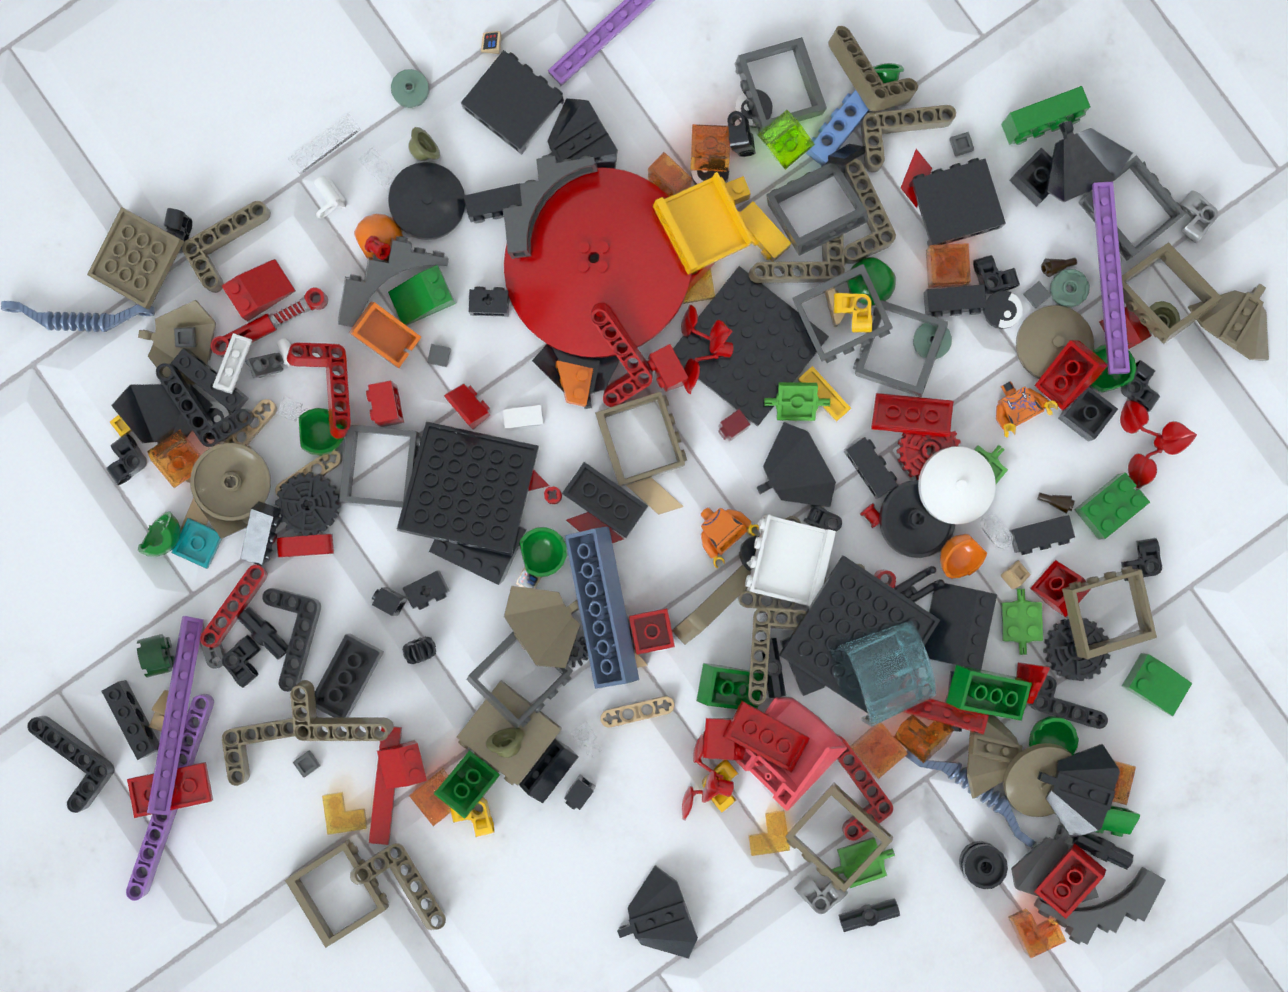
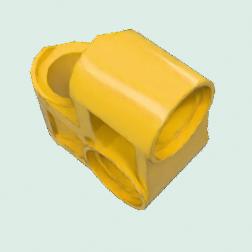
M850 293L834 294V314H853L852 332H872V304L869 296L866 294ZM860 299H865L868 301V305L866 308L861 309L857 307V302Z
M723 760L713 769L716 773L723 775V779L729 781L739 774L728 760ZM708 775L705 776L702 780L703 789L706 786V780ZM718 794L711 799L721 813L736 801L732 794L730 797Z
M485 798L479 801V804L483 806V811H476L474 808L465 819L450 807L453 823L471 820L475 837L494 833L493 819Z

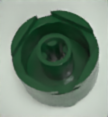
M159 634L137 640V644L141 645V647L137 648L141 669H146L147 674H144L145 677L148 678L172 671L175 657L170 655L169 648H172L169 637Z

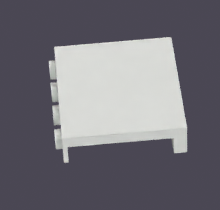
M769 514L764 515V518H761L759 522L760 536L756 537L754 543L756 553L750 560L751 574L747 575L745 582L747 591L810 606L824 585L836 531L773 517Z

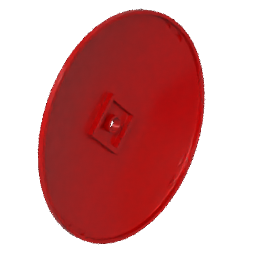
M598 168L597 172L582 175L568 182L552 195L540 211L535 222L531 238V256L512 259L508 254L507 244L505 249L504 276L509 298L519 318L532 333L546 344L568 354L592 358L614 356L615 353L591 321V312L595 304L604 303L609 307L637 348L653 339L671 322L686 297L692 273L687 274L653 208L657 199L669 197L665 192L637 174L614 168ZM592 254H599L598 262L591 263L590 256ZM601 311L595 313L598 317L605 316ZM608 327L607 331L613 333L616 329ZM625 343L617 344L621 348L627 347Z

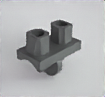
M280 353L254 357L245 361L251 369L253 379L283 371L281 365L284 363V360Z

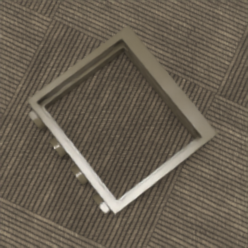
M1169 242L1122 275L1124 303L1131 312L1137 315L1140 322L1152 331L1154 337H1157L1163 344L1213 309L1222 298ZM1158 259H1161L1204 303L1170 329L1126 283Z
M661 391L595 412L620 487L685 466L684 461H687L684 449L680 450L678 444L681 442L678 431L674 432L672 425L675 424L672 413L668 414L666 407L669 406L666 395L663 396ZM658 401L677 462L624 478L605 418Z
M1132 566L1123 567L1121 572H1106L1104 577H1090L1086 579L1087 582H1073L1069 584V587L1062 589L1078 657L1090 659L1157 638L1141 569H1132ZM1128 578L1139 630L1088 646L1076 593Z
M835 782L785 836L788 839L787 843L792 848L799 849L802 852V857L807 862L815 864L817 866L816 870L822 876H827L832 880L831 884L837 890L841 889L844 893L893 841V836ZM831 795L881 841L878 847L846 881L837 875L795 835Z
M349 839L285 880L325 948L381 914L389 907L387 895L384 892L381 893L378 888L379 883L375 877L365 883L364 886L377 908L333 935L301 882L300 877L342 851L346 854L353 868L363 863L365 860L361 859L358 855L359 850L357 846L355 847ZM359 870L357 874L361 881H363L365 873Z

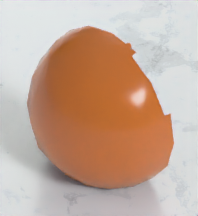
M385 214L366 216L358 223L354 231V236L367 259L368 257L373 258V255H375L373 252L366 251L364 247L366 240L370 236H376L382 243L389 245L391 238L396 239V236H403L401 229L393 218Z
M969 534L956 535L948 540L941 550V568L945 575L951 579L966 575L970 576L984 563L987 552Z

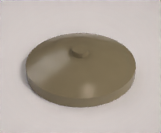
M1046 306L1030 314L1021 324L1016 336V352L1022 366L1032 376L1040 379L1070 340H1080L1093 352L1094 337L1088 322L1078 312L1064 306Z
M223 443L209 448L197 459L191 472L190 486L196 503L203 511L220 520L235 521L249 517L251 508L258 501L265 503L271 488V475L266 462L255 450L238 443Z
M1043 743L1028 747L1016 755L1009 763L1003 779L1004 793L1011 805L1020 813L1031 817H1044L1055 814L1045 799L1052 785L1038 780L1037 777L1039 771L1055 777L1057 761L1072 754L1062 746Z

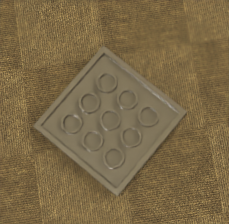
M121 207L87 275L140 306L150 309L184 241Z

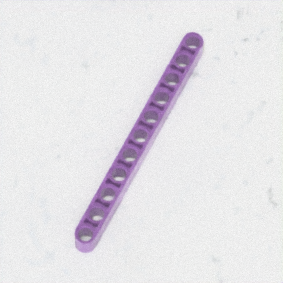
M209 694L198 695L191 701L186 716L180 756L181 754L185 755L187 762L185 764L182 763L179 756L177 768L194 764L214 706V699ZM201 698L206 701L205 708H202L199 704ZM194 717H197L200 721L198 727L193 724ZM188 735L193 738L192 745H189L186 741ZM178 809L170 810L167 819H163L159 814H152L126 888V895L130 900H139L150 891ZM155 829H157V830L160 831V833H161V837H160V838H157V837L155 836V834H154V830H155ZM148 848L153 849V857L148 854ZM142 867H145L147 869V875H144L142 873ZM135 886L140 887L141 894L136 893Z

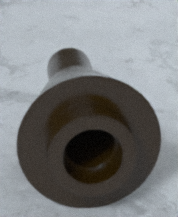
M1045 258L1041 264V270L1047 277H1051L1066 267L1077 265V259Z
M1039 492L1037 500L1047 502L1065 514L1068 511H1072L1075 500H1072L1070 495L1051 496Z

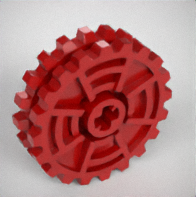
M950 431V437L902 433L903 438L898 440L897 443L900 445V448L896 450V453L900 454V458L897 459L898 463L903 464L901 469L903 471L907 470L910 478L915 476L916 480H919V475L925 462L933 454L944 448L957 447L961 443L960 439L955 437L957 435L956 431ZM931 447V454L927 455V448Z

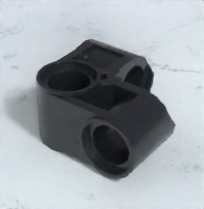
M739 111L731 112L727 122L729 143L732 151L736 152L740 157L756 154L754 137L750 133L749 120ZM742 118L741 123L735 126L736 120Z
M167 208L164 226L167 232L185 242L189 239L192 230V219L181 210Z
M992 255L973 260V267L979 285H985L986 294L1002 290L1006 291L1020 286L1015 268L999 271ZM987 280H992L994 287H990L987 284Z
M1139 360L1136 363L1134 380L1121 387V392L1125 397L1140 403L1146 408L1147 412H1150L1160 398V395L1148 386L1155 370L1142 360ZM1130 384L1135 386V392L1130 390Z
M128 433L111 444V448L119 457V460L110 464L106 470L115 483L121 485L144 469L147 459L139 449L136 441ZM134 457H136L138 460L135 466H133L132 460Z
M1157 538L1136 541L1138 559L1121 562L1122 568L1132 566V569H1141L1143 578L1158 575L1162 571V562ZM1149 562L1154 564L1152 572H1149L1147 569Z
M249 635L242 638L222 658L223 666L242 688L259 675L248 660L254 657L261 649ZM231 655H234L237 658V663L235 665H232L229 662V658Z

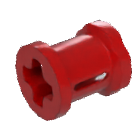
M370 236L364 246L366 251L373 252L380 260L387 258L391 250L389 244L382 243L376 236Z
M555 486L548 487L544 491V498L550 504H557L562 499V493ZM550 491H557V499L552 498L549 500L550 495L548 493Z
M874 503L870 504L860 513L861 516H865L871 523L872 529L879 524L880 514L874 507Z

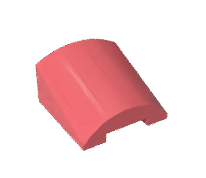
M776 697L764 713L810 738L792 773L748 749L745 751L743 760L735 761L745 771H750L774 794L773 798L788 811L847 747L826 723L792 697Z

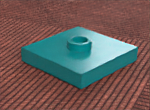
M187 518L180 533V539L171 553L208 569L222 539L213 528Z

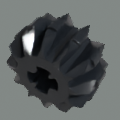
M420 637L403 646V656L409 664L420 663L435 656L437 652L436 645L432 637Z
M576 636L574 648L576 646L579 648L578 655L570 654L567 665L571 660L572 667L576 666V661L582 666L583 662L580 658L586 661L589 659L584 655L588 651L584 649L586 643L583 645L581 643L584 640L583 636L580 637L579 641H576Z

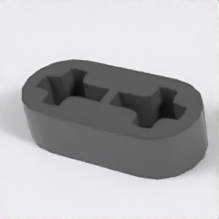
M213 633L209 634L207 637V640H209V636L210 638L215 639V635ZM201 643L207 665L213 669L222 667V658L225 655L222 643L213 649ZM215 656L220 657L218 665L212 662Z

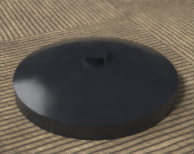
M431 162L415 163L403 169L393 180L388 195L389 210L398 227L408 235L424 240L438 239L453 231L461 221L465 210V194L460 181L449 169Z
M912 480L899 484L888 493L881 505L879 524L885 541L892 549L904 556L923 558L934 555L942 550L946 542L951 539L955 524L942 522L926 510L919 495V480Z

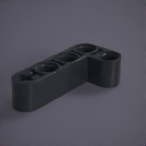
M1049 675L1046 676L1049 680V686L1046 689L1041 686L1034 703L1030 704L1034 710L1096 729H1102L1108 723L1107 715L1101 711L1054 698L1057 683L1054 677ZM1042 697L1044 704L1038 708L1036 702ZM1058 703H1061L1063 707L1060 713H1057L1055 710ZM1080 709L1081 716L1076 719L1074 716L1075 710ZM1089 715L1099 718V721L1088 719Z

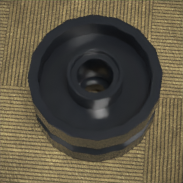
M984 841L972 842L961 852L959 858L960 870L963 876L974 886L981 889H993L999 886L1006 878L1008 871L1007 860L1003 853L990 843Z

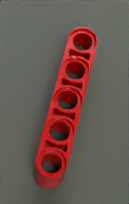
M252 565L246 570L202 632L200 641L204 646L215 648L222 643L238 620L239 615L246 609L265 582L267 571L263 567ZM260 569V578L254 579L253 572ZM248 585L250 592L247 595H242V587ZM237 601L238 609L232 612L230 604ZM225 617L227 624L225 627L220 628L218 622L221 618ZM213 633L215 635V641L212 644H209L207 642V637L209 634Z

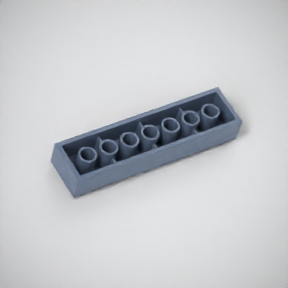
M609 527L595 528L565 535L595 689L627 684L639 680Z

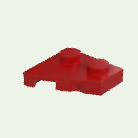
M1018 662L1016 677L1032 683L1027 704L1034 703L1050 667Z

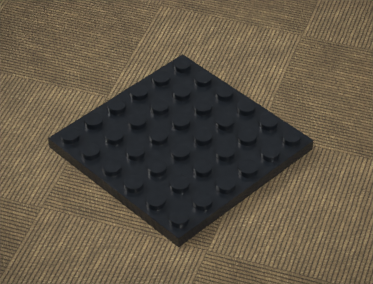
M739 266L699 315L694 326L697 331L710 336L714 323L717 320L723 321L733 331L726 340L733 343V353L729 358L719 356L718 359L713 358L699 361L700 373L698 380L736 410L740 409L747 419L756 426H759L774 407L764 406V398H776L778 382H794L817 351L799 312L762 283L751 281L749 273ZM810 322L822 346L829 336ZM692 331L688 337L683 336L673 348L683 368L690 358L694 360L697 357L713 355L709 349L710 340Z
M426 422L396 528L397 531L512 556L539 446Z
M842 555L779 653V656L878 720L940 622V619Z

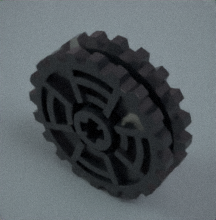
M302 472L297 474V478L292 476L288 479L289 482L286 481L281 485L283 490L281 489L277 492L279 499L275 500V505H278L279 509H281V523L285 522L287 524L285 528L288 530L294 529L295 534L303 532V536H308L310 533L317 535L320 530L322 532L326 531L328 526L335 522L333 518H337L340 513L337 511L341 507V503L338 502L340 493L335 492L337 489L336 485L331 486V480L329 478L324 480L323 475L320 473L314 476L313 472H309L306 475ZM307 499H309L308 502L312 501L313 503L310 508L304 505Z
M1082 618L1088 646L1109 639L1108 636L1103 635L1105 630L1102 627L1098 628L1096 622ZM1062 619L1061 624L1055 623L1053 625L1054 630H1048L1049 638L1044 639V643L1047 646L1043 649V653H1047L1045 660L1051 663L1050 669L1057 671L1058 676H1063L1068 680L1084 681V678L1092 679L1093 674L1099 675L1101 667L1106 668L1107 663L1105 661L1110 659L1111 656L1108 653L1090 659L1077 656V652H1074L1076 647L1069 619Z

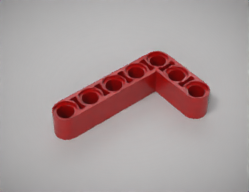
M597 303L592 308L591 321L628 371V373L607 385L604 390V404L614 407L648 387L652 383L653 371L650 370L646 359L609 307L604 303ZM601 311L605 316L598 317L595 313ZM613 327L616 331L610 333L607 331V328ZM625 343L627 347L621 348L617 344ZM635 358L638 360V362L631 363L629 362V359ZM645 373L649 377L641 378L639 375ZM629 383L632 387L626 388L623 385ZM614 393L616 397L611 398L608 394Z
M297 342L291 344L287 354V362L290 365L298 367H326L330 433L338 439L345 437L351 425L345 348L340 344ZM296 352L301 356H295L293 353ZM312 353H317L320 357H315ZM332 354H337L339 358L332 356ZM333 371L339 372L341 375H335ZM334 389H339L342 393H337ZM335 407H340L343 411H338ZM336 425H342L344 429H339Z
M836 734L847 747L837 758L838 762L869 802L863 809L868 814H871L872 818L878 823H881L893 813L891 801L846 740ZM848 754L852 755V762L844 764V757ZM859 770L864 771V778L861 780L855 778V774ZM874 786L876 793L872 796L867 795V789ZM886 802L888 804L886 811H879V805ZM854 816L848 819L842 826L843 834L851 841H856L869 832ZM850 826L857 827L856 833L853 835L847 833Z

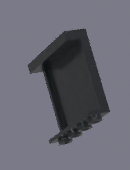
M503 50L462 100L461 105L465 111L522 155L526 150V144L560 103L563 105V93L556 87H550L548 81L541 75L536 76L530 66L527 64L522 65L518 62L519 59L510 52L508 54Z
M974 158L969 160L968 164L961 165V163H957L944 171L940 168L932 171L930 175L919 174L913 177L909 187H913L929 238L927 241L929 249L997 230L1006 224L986 158L981 160Z

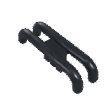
M930 566L897 585L894 589L911 601L916 602L932 591L943 587L945 582L939 579L919 591L912 586L936 572V567Z

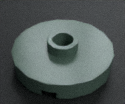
M406 69L397 73L393 78L391 93L398 104L406 108H413L422 105L427 99L429 86L425 76L419 71ZM412 85L413 87L411 90H407V86Z
M1066 269L1059 272L1053 278L1050 292L1057 304L1072 308L1086 300L1090 284L1082 272L1076 269ZM1067 286H1070V287H1071V289H1072L1071 292H1068V291H1067V289H1066Z
M927 323L922 324L916 330L913 339L915 351L923 358L927 357L932 344L930 337L935 336L938 328ZM948 328L936 359L943 357L952 345V336Z

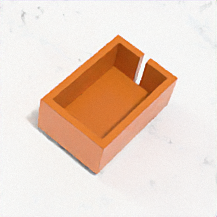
M375 302L369 303L348 332L397 368H400L409 355L403 350L406 348L412 351L421 339L420 335Z

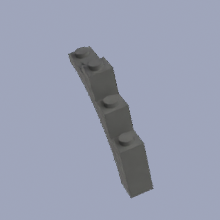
M544 155L542 158L536 159L539 181L527 180L525 183H521L522 206L511 205L509 208L503 209L507 250L512 259L531 256V238L540 211L552 195L565 184L582 175L597 172L598 167L594 157L583 156L577 160L564 159L561 162H558L556 156Z
M396 236V239L391 238V250L388 260H380L376 255H373V258L368 257L364 280L359 275L350 274V277L345 276L338 325L353 327L361 316L368 300L389 278L418 266H448L449 258L444 256V252L433 251L432 254L425 252L426 249L414 247V250H411L412 243L406 237Z
M1142 867L1134 880L1123 891L1097 905L1076 907L1066 919L1043 900L1037 898L1034 906L1039 909V914L1046 918H1049V916L1054 917L1057 924L1066 928L1065 932L1070 935V940L1079 945L1081 942L1088 945L1097 927L1106 933L1109 930L1116 933L1125 916L1134 921L1140 919L1145 922L1166 879Z

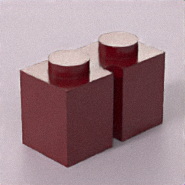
M738 409L720 422L718 432L724 440L728 439L730 442L747 430L751 424L740 409Z

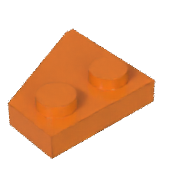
M556 361V368H558L566 403L586 407L593 368Z

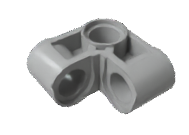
M1191 191L1181 202V209L1191 218L1188 225L1181 231L1194 243H1197L1218 218V210L1200 193ZM1204 212L1209 214V220L1204 218Z
M809 875L794 888L801 898L818 914L826 913L848 894L847 890L845 893L841 889L837 890L831 882L820 889ZM818 899H824L825 905L822 908H817L815 902Z

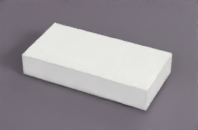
M541 405L503 409L505 429L543 424Z

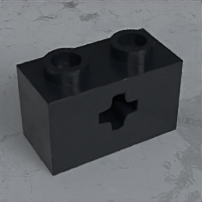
M480 286L469 289V314L471 316L509 317L508 290H505L503 287H494L493 290H486V287ZM491 297L493 301L490 302V305H487L485 301H488V298Z
M435 571L402 588L412 609L418 608L419 610L428 607V602L434 599L437 602L446 598V593L450 592L440 571ZM424 587L431 588L430 596L423 594L425 591Z
M381 587L380 590L377 589L372 597V600H374L372 605L391 616H398L408 599L388 587Z
M580 774L566 792L564 799L567 801L565 803L574 810L576 808L580 810L594 792L595 785Z

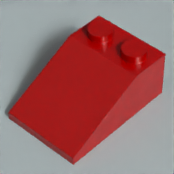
M276 259L237 275L222 285V288L240 316L247 322L296 291Z
M1070 340L1034 386L1051 401H1055L1061 410H1065L1099 377L1108 364L1080 340Z
M1074 843L1034 892L1066 919L1104 878L1106 869Z

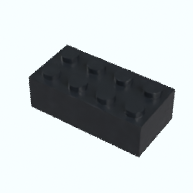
M583 462L562 493L565 497L625 538L628 537L648 508V505L585 462Z
M345 634L315 690L316 708L332 717H349L384 651L352 634Z

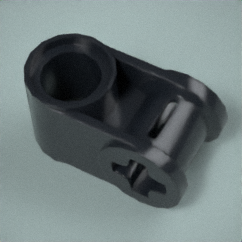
M810 505L811 510L807 518H804V522L825 530L829 529L836 532L840 530L842 520L838 515L820 506ZM829 519L837 520L838 527L836 529H831L828 526Z

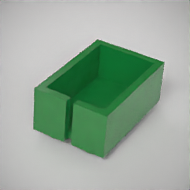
M1124 472L1116 475L1074 510L1098 540L1109 537L1147 506L1150 501L1140 489H1134L1137 485Z

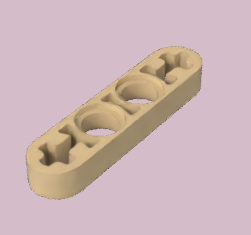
M269 399L260 401L252 410L254 417L259 419L258 427L252 428L248 425L227 438L224 443H231L233 440L234 443L247 446L275 415L277 411L276 404ZM265 404L270 405V412L265 411L263 413V411L265 410L263 406ZM257 412H259V413H261V414L263 413V416H265V419H263L261 416L257 415L256 413H257ZM248 416L242 421L243 423L248 420ZM238 433H246L247 438L244 442L237 440Z
M333 451L330 454L319 456L280 482L275 488L276 495L282 489L281 485L286 481L289 482V478L292 476L297 478V474L302 472L305 475L312 472V467L315 464L321 465L322 471L320 474L325 476L342 463V455L338 451ZM331 454L334 456L337 455V458L335 459L336 463L329 462L328 464H326L327 466H329L328 469L326 468L325 464L321 462L322 459L325 462L330 460Z
M662 696L607 709L600 717L601 723L605 727H615L666 715L673 711L674 701L671 697ZM663 700H667L668 703L671 702L669 710H665L662 707L658 708L659 713H655L656 710L653 702L657 701V705L663 704ZM645 704H649L653 708L652 713L649 715H645L641 711L642 706ZM627 708L634 712L631 719H625L622 715L623 711ZM620 710L621 722H618V718L613 719L611 724L608 721H604L607 713L614 716L617 715L615 711Z

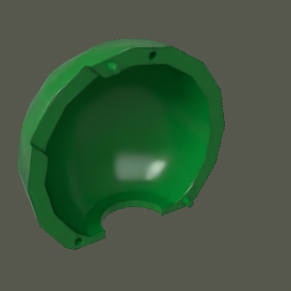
M868 257L861 259L852 266L850 270L864 264L880 301H886L892 296L895 290L896 276L887 264L878 258ZM862 275L847 282L850 294H866L871 299L872 306H875ZM865 299L858 301L863 305H868V301Z
M1105 344L1099 346L1093 352L1107 363ZM1128 350L1129 373L1108 374L1107 366L1091 386L1099 392H1108L1131 383L1136 372L1135 358Z
M310 409L299 416V437L302 450L312 455L322 456L330 454L339 448L344 437L338 439L331 435L328 409ZM336 425L337 428L344 429L342 425Z
M170 511L165 512L152 525H149V532L142 544H139L138 551L146 556L159 557L166 555L175 548L180 539L181 528L178 520Z
M537 527L528 531L520 539V550L524 567L529 574L545 577L556 573L563 566L567 557V546L563 537L555 530L547 527Z
M1049 716L1037 721L1033 726L1029 737V747L1043 743L1056 744L1067 749L1073 755L1078 748L1079 738L1071 722L1061 717Z

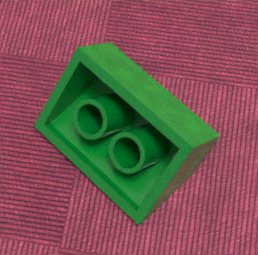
M1111 806L1110 811H1107L1102 829L1094 832L1104 833V830L1111 831V835L1123 837V834L1130 835L1140 819V814L1128 808Z

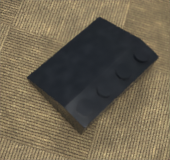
M519 526L512 556L434 539L429 552L499 585L504 581L520 546V539L524 536L527 529Z
M947 583L943 587L934 590L929 613L940 619V622L922 648L919 657L981 670L997 594Z

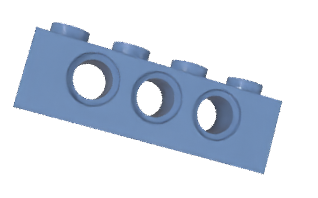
M856 90L852 95L850 93L846 95L842 101L843 106L833 111L830 116L832 118L828 124L825 122L818 131L820 132L818 137H813L807 144L808 150L806 154L821 166L828 163V155L839 150L870 111ZM845 111H853L854 116H848ZM834 125H841L843 130H835ZM828 139L831 142V145H824L822 143V140Z

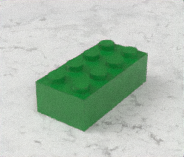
M1080 86L1010 112L1001 125L1009 145L1014 143L1020 145L1032 136L1035 139L1043 136L1046 131L1051 130L1054 132L1059 130V124L1072 121V124L1078 123L1091 106L1083 87Z
M956 665L946 703L961 710L1022 721L1032 683L1014 676Z

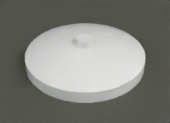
M957 446L939 450L925 462L919 475L918 490L924 507L933 517L945 523L965 524L978 519L987 511L995 495V476L990 464L980 453L967 447Z

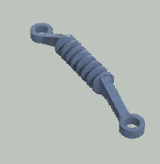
M1 302L2 311L22 312L47 330L55 328L56 331H60L61 328L64 331H68L70 327L71 331H76L77 328L79 331H83L85 328L86 331L90 332L93 328L94 332H98L99 329L102 332H107L136 315H155V307L153 306L150 309H146L140 305H135L115 315L102 313L99 316L98 313H94L92 316L91 313H86L84 316L82 312H79L78 315L75 312H71L70 315L68 312H63L62 315L60 312H55V314L50 311L47 313L36 312L20 302Z
M909 749L904 754L905 757L919 767L941 770L948 775L950 780L956 776V784L963 781L962 789L969 786L967 767L960 770L962 767L960 762L923 760ZM994 787L981 794L980 801L984 803L988 800V808L994 805L993 811L995 813L999 812L1005 817L1014 836L1032 848L1036 842L1021 832L1007 797L1003 795L999 798L1000 791L992 794Z

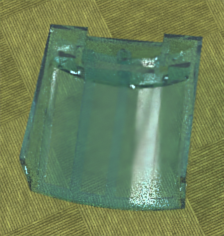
M912 621L838 646L839 650L848 654L858 679L868 715L861 717V720L872 727L936 696L932 666L923 641Z

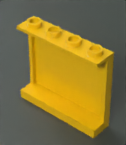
M718 172L714 173L712 178L666 199H663V197L657 199L653 205L688 275L749 247L753 241L752 232L749 228H746L743 215L740 211H737L734 198L731 194H728L726 183L719 176Z

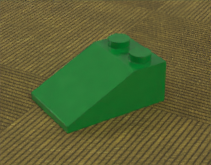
M438 265L418 273L388 291L400 321L406 326L456 304Z
M1141 653L1122 687L1173 717L1192 683L1153 656Z
M703 663L697 702L706 706L738 709L742 701L756 709L759 706L753 705L749 701V670ZM755 672L753 678L756 681H761L764 678V674ZM754 691L752 698L755 701H759L761 692Z
M469 750L434 792V795L465 819L493 786L500 774Z

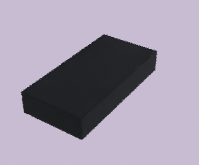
M847 144L828 155V162L846 165L865 153V146Z

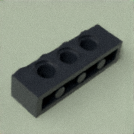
M183 348L171 362L173 366L232 413L241 409L249 399L236 387L232 394L213 388L218 372L189 349Z
M127 680L118 681L102 690L101 692L136 759L145 758L158 751L159 741L152 728L149 727L150 724Z

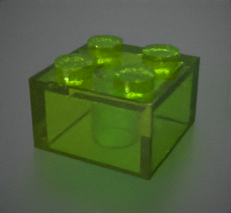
M788 110L783 112L758 134V137L785 170L815 145L799 121Z

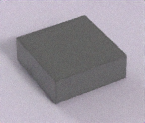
M969 132L950 137L949 140L955 157L974 151Z
M1040 281L1023 293L1034 308H1037L1051 296Z
M195 327L174 328L175 347H197Z
M431 344L427 363L447 367L451 348Z
M310 750L293 762L303 778L321 766Z

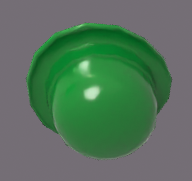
M884 63L873 67L883 84L899 80L900 72L904 71L903 66L895 63Z

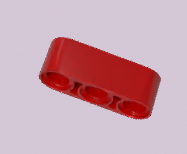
M333 534L277 538L278 557L333 554Z

